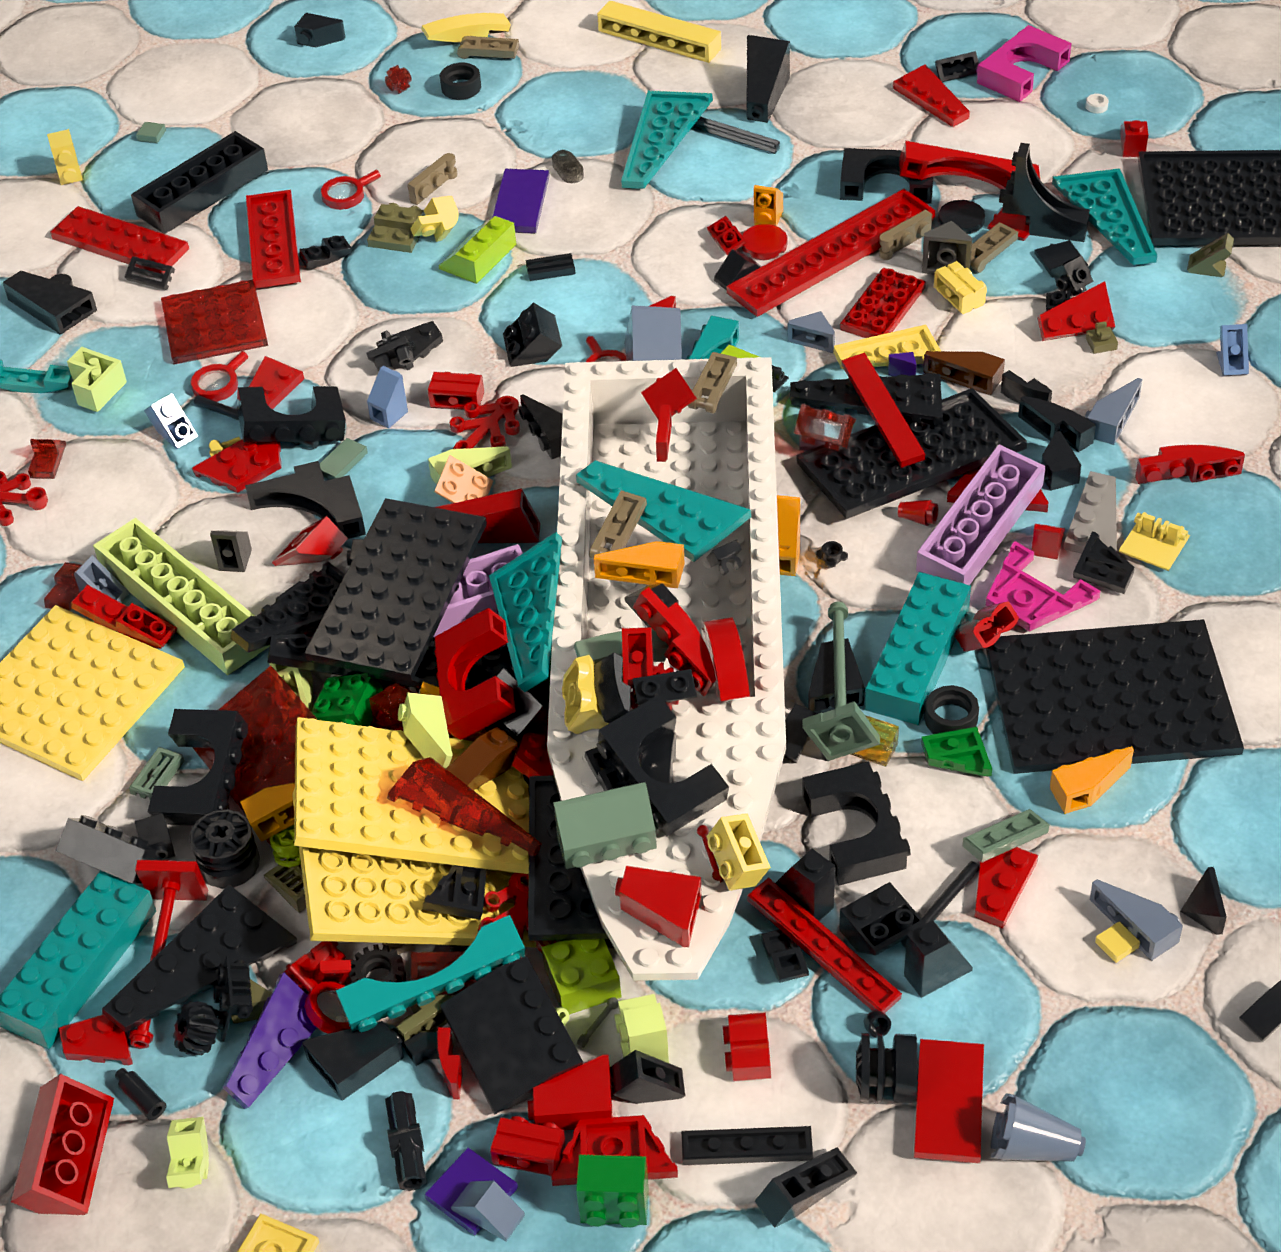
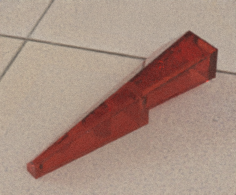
M432 757L414 761L388 793L387 799L395 802L401 798L413 803L412 809L418 812L425 808L439 816V820L482 837L485 833H490L501 838L500 844L508 847L512 842L528 851L530 856H535L539 853L542 843Z

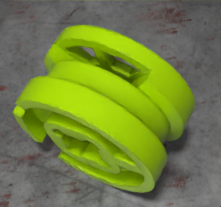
M294 825L270 837L274 859L277 864L285 867L301 865L299 846H294Z

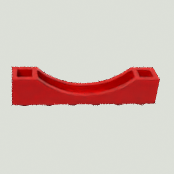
M905 141L899 158L900 176L920 180L940 175L966 176L987 182L1000 189H1005L1007 180H1010L1011 173L1016 168V166H1012V160L911 141ZM1033 164L1035 172L1040 178L1039 165Z

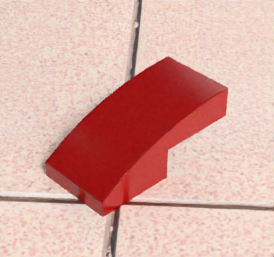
M438 1027V1052L444 1080L452 1098L460 1100L463 1077L460 1055H453L454 1042L451 1028Z

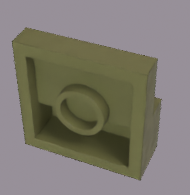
M396 203L381 204L374 216L375 226L367 239L368 247L412 253L420 236H413L410 228L418 216H425L424 210H421L418 206L407 208L400 207Z

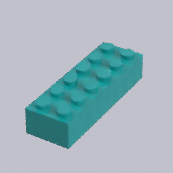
M922 572L918 573L866 687V711L919 725L925 711L927 696L934 690L956 640L954 635L962 625L968 612L971 585Z
M100 870L0 994V1027L49 1050L60 1036L59 1028L70 1024L157 912L150 891Z

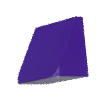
M913 352L889 354L888 375H916V360Z

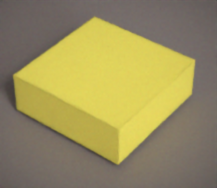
M1120 921L1097 935L1095 943L1115 963L1137 950L1140 945V941Z

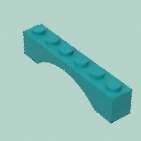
M711 315L707 324L702 326L701 336L699 340H695L691 356H687L686 360L709 359L712 352L721 353L728 345L736 347L739 340V321Z
M508 915L481 927L475 940L464 954L450 966L434 975L415 981L399 983L363 978L336 990L337 997L352 1032L358 1029L360 1032H364L374 1028L377 1025V1021L383 1018H397L406 1013V1008L415 1004H418V1006L427 1005L436 999L435 996L445 991L448 994L454 993L465 986V982L474 978L478 981L498 967L524 957L525 947L511 916Z

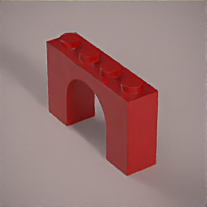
M490 608L435 636L439 696L442 697L448 733H451L459 740L516 712L513 688L496 676L469 690H465L466 678L472 666L484 655L508 643L506 621Z

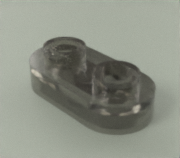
M559 150L552 155V166L564 182L578 183L584 178L583 166L571 152Z

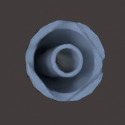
M1005 1093L1000 1103L1006 1105L1004 1112H997L993 1125L990 1148L996 1149V1151L991 1154V1157L999 1160L1073 1162L1077 1156L1081 1157L1083 1155L1086 1138L1081 1136V1129L1016 1095Z

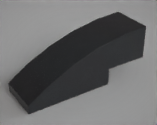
M1027 396L1020 398L1018 417L1051 441L1055 432L1061 431L1068 444L1078 452L1094 443L1096 424L1087 418L1052 402Z

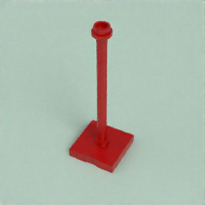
M137 860L135 871L144 889L150 891L152 899L162 900L150 961L166 946L174 900L207 901L209 890L196 861ZM151 1019L130 1032L129 1039L133 1047L145 1049L153 1041V1034L149 1032Z

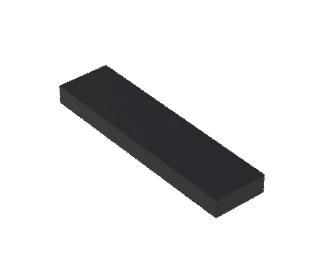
M811 1126L681 1131L683 1165L810 1161L813 1159Z

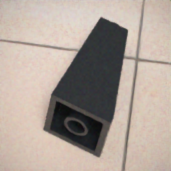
M748 35L747 120L768 123L790 78V41Z

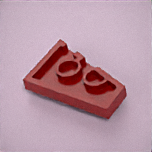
M1105 281L1038 316L1042 341L1084 335L1086 331L1094 330L1096 323L1105 321L1107 323L1106 327H1110L1111 330L1115 328Z
M265 356L249 387H263L266 403L271 409H274L304 380V374L298 369Z
M1016 847L987 861L980 862L975 918L1003 929L1038 862V855Z

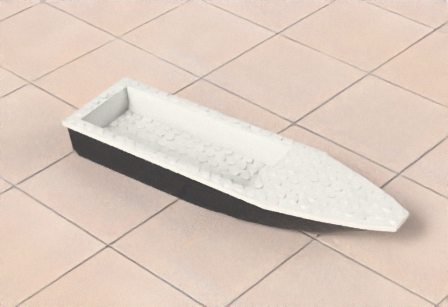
M771 357L737 358V366L718 402L717 410L714 414L706 412L703 408H698L697 410L690 409L687 405L682 409L681 413L673 415L668 460L666 462H657L656 435L658 419L641 392L655 383L657 378H662L675 368L678 369L690 389L693 390L708 359L565 363L557 533L562 537L552 635L547 738L548 755L561 801L604 791L584 757L585 751L597 747L599 729H590L575 734L568 731L564 721L566 704L562 696V683L564 674L574 659L577 658L574 643L603 634L622 631V628L647 627L625 602L624 597L648 585L595 578L594 559L589 556L590 548L612 506L576 482V474L596 460L751 509L750 519L698 560L693 562L684 556L685 565L678 589L667 587L678 599L680 607L692 620L701 636V628H704L703 622L732 617L740 637L750 697L720 701L717 697L714 683L706 696L703 697L696 690V698L679 700L678 705L672 704V712L677 717L674 731L676 732V763H673L672 783L680 782L712 763L729 786L727 800L667 837L661 829L657 830L655 828L657 849L580 867L602 927L633 981L699 979L730 925L743 888L729 891L725 880L720 883V881L712 878L713 869L703 839L697 834V828L700 825H705L710 832L720 817L747 813L757 837L761 841L786 750ZM637 524L625 548L663 541ZM738 540L742 550L736 556L741 559L742 567L736 570L731 562H726L729 573L723 576L719 571V564L711 567L706 557L712 550ZM606 543L604 548L611 549L613 544ZM666 658L665 662H663L665 670L672 667ZM654 662V666H658L661 662ZM641 753V755H640L639 758H638L639 763H640V766H641L642 753ZM626 866L701 877L702 896L689 948L682 947L621 910L620 897L615 896V888L618 877L623 878Z

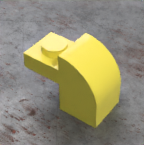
M453 197L432 198L424 209L426 216H418L410 229L413 236L423 235L428 237L434 234L436 242L445 239L458 221V209Z

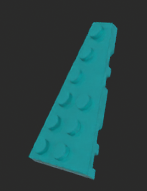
M647 92L622 176V188L644 189L713 101L712 93Z
M596 460L576 474V482L611 506H613L621 490L646 498L647 506L637 524L663 542L684 545V556L693 562L751 518V509Z
M557 532L489 575L499 616L506 621L507 646L517 684L524 692L548 678L562 546V537Z

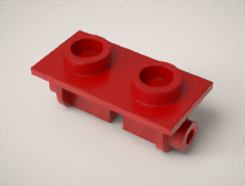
M321 941L310 952L304 954L295 962H298L312 977L319 961L344 960L346 956L337 948L338 942ZM286 965V970L283 972L304 991L306 988L288 971L291 965Z

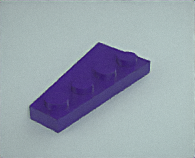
M284 972L276 980L274 990L270 997L267 998L262 1008L263 1011L257 1023L253 1026L243 1051H240L222 1087L244 1109L252 1105L303 1045L302 1042L307 1040L317 1028L308 1018L305 1010V1002L308 995ZM320 1008L323 1014L327 1016L328 1014Z

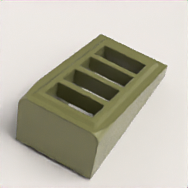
M278 864L264 874V878L298 913L306 909L304 889L295 893L304 887L302 869L298 866L285 867ZM285 870H288V871H287L286 873H284L282 876H280L279 878H276L278 875H280L281 873H283ZM291 875L294 876V877H292L291 879H289L287 882L283 883V881L286 880L287 878H289ZM299 881V883H297L295 886L289 888L291 885Z

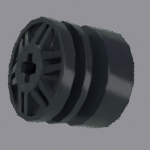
M229 809L216 810L205 814L195 823L190 833V843L204 881L211 886L221 889L226 888L229 884L234 888L246 883L255 875L259 868L260 856L252 827L244 815Z
M861 1033V1039L856 1051V1083L860 1093V1102H869V1087H876L877 1102H882L884 1090L887 1087L892 1088L895 1103H916V1034H895L892 1048H885L882 1033H877L876 1048H870L869 1033Z

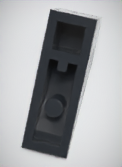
M836 1147L773 1178L757 1197L755 1203L773 1227L776 1228L803 1213L852 1179L857 1172L839 1148Z

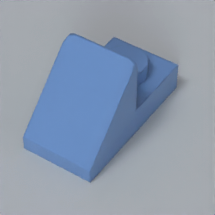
M1247 324L1221 325V351L1217 352V357L1223 376L1249 374Z

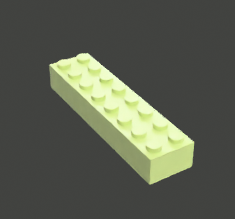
M137 518L129 521L93 545L97 560L132 595L159 618L176 626V632L226 675L231 674L269 647L266 646L247 653L231 639L232 629L250 616L255 615Z

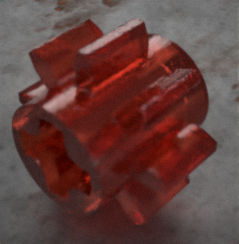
M396 65L386 71L388 76L385 77V83L389 90H397L398 94L410 87L409 83L412 81V78L405 67L400 69Z

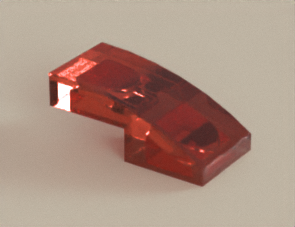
M68 562L63 564L54 575L55 586L44 598L45 608L52 609L57 605L68 611L72 609L71 602L80 593L74 573L82 566L81 564Z

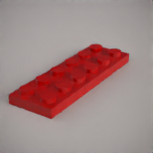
M291 190L247 195L246 203L254 288H267L301 282Z
M77 206L51 231V236L54 240L129 264L132 256L173 266L189 250L187 241ZM135 264V267L161 274L165 273L162 270Z

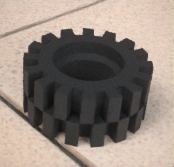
M378 944L373 945L374 950L369 951L367 946L363 948V955L357 952L355 954L356 961L351 960V972L349 974L351 983L366 978L370 971L378 968L389 970V974L377 981L397 983L407 981L402 956L398 955L397 950L394 948L390 951L387 945H383L382 950H379Z

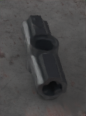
M404 1091L393 1092L388 1098H385L390 1128L387 1129L392 1158L395 1159V1170L399 1188L413 1191L420 1189L421 1186L427 1183L422 1155L424 1145L420 1124L416 1120L415 1103L412 1093Z

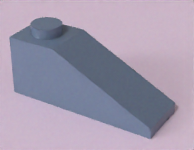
M1136 378L1097 401L1092 411L1088 410L1086 412L1085 418L1096 424L1094 439L1112 445L1116 443L1140 398L1143 379Z
M1098 879L1092 882L1089 900L1114 924L1120 921L1140 941L1139 949L1151 961L1179 943L1183 925L1175 914L1170 913L1161 904Z

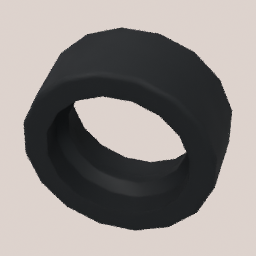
M463 62L446 66L440 73L442 93L446 97L455 100H463L475 96L481 89L479 69L475 65ZM462 79L468 80V81L461 82V83H455V82H453V81L462 80Z
M949 685L939 687L927 696L924 719L931 733L938 734L977 726L979 704L977 698L969 690ZM952 704L965 709L968 715L960 720H947L938 716L935 710L943 705Z

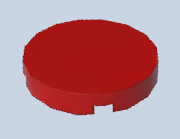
M755 225L748 228L742 235L747 242L742 246L743 252L751 254V257L754 259H774L779 256V253L782 251L784 253L787 249L788 237L786 232L775 225Z

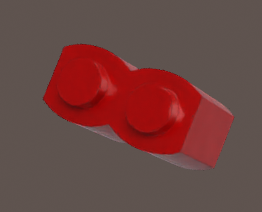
M1009 601L986 606L975 614L972 621L963 623L957 629L954 637L964 652L987 648L999 639L1001 633L1011 630L1018 622L1019 616Z
M766 1012L728 1015L729 1025H723L724 1045L730 1044L731 1052H725L726 1072L733 1071V1081L771 1078Z

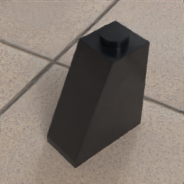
M846 638L844 639L846 704L855 702L860 707L864 706L865 687L849 639ZM833 640L823 642L820 645L808 693V709L818 714L835 709Z
M812 848L776 884L820 921L834 908L835 865Z
M933 920L907 933L904 977L921 998L973 970L971 964Z
M378 1021L374 1028L364 1032H360L359 1029L352 1032L350 1028L309 1038L302 1042L307 1060L342 1101L404 1058L401 1047L403 1044L401 1035L395 1028L390 1030L383 1021Z

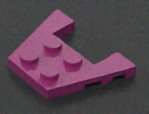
M1014 541L1010 547L1008 557L1005 558L1003 567L999 575L997 574L986 597L985 605L990 606L1009 601L1019 616L1016 624L1030 632L1097 601L1100 598V590L1080 579L1062 595L1022 571L1034 560V552Z

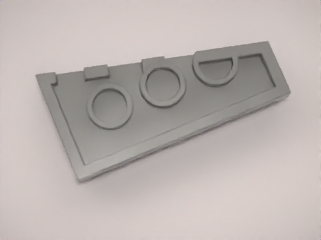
M1090 471L1064 542V550L1082 554L1093 531L1099 535V539L1106 546H1112L1117 551L1116 477Z

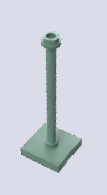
M839 601L833 602L828 608V617L833 620L835 709L802 719L803 729L828 761L880 745V735L855 702L846 704L844 620L848 617V608L843 602Z

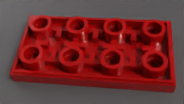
M882 268L842 320L840 330L864 338L893 332L926 288V281L912 275L908 276L896 272L893 269Z
M920 1039L914 1158L980 1163L984 1044Z

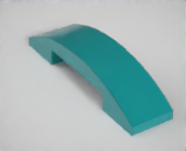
M0 359L1 389L22 393H48L67 388L72 379L68 366L50 365L48 371L4 367L3 360Z

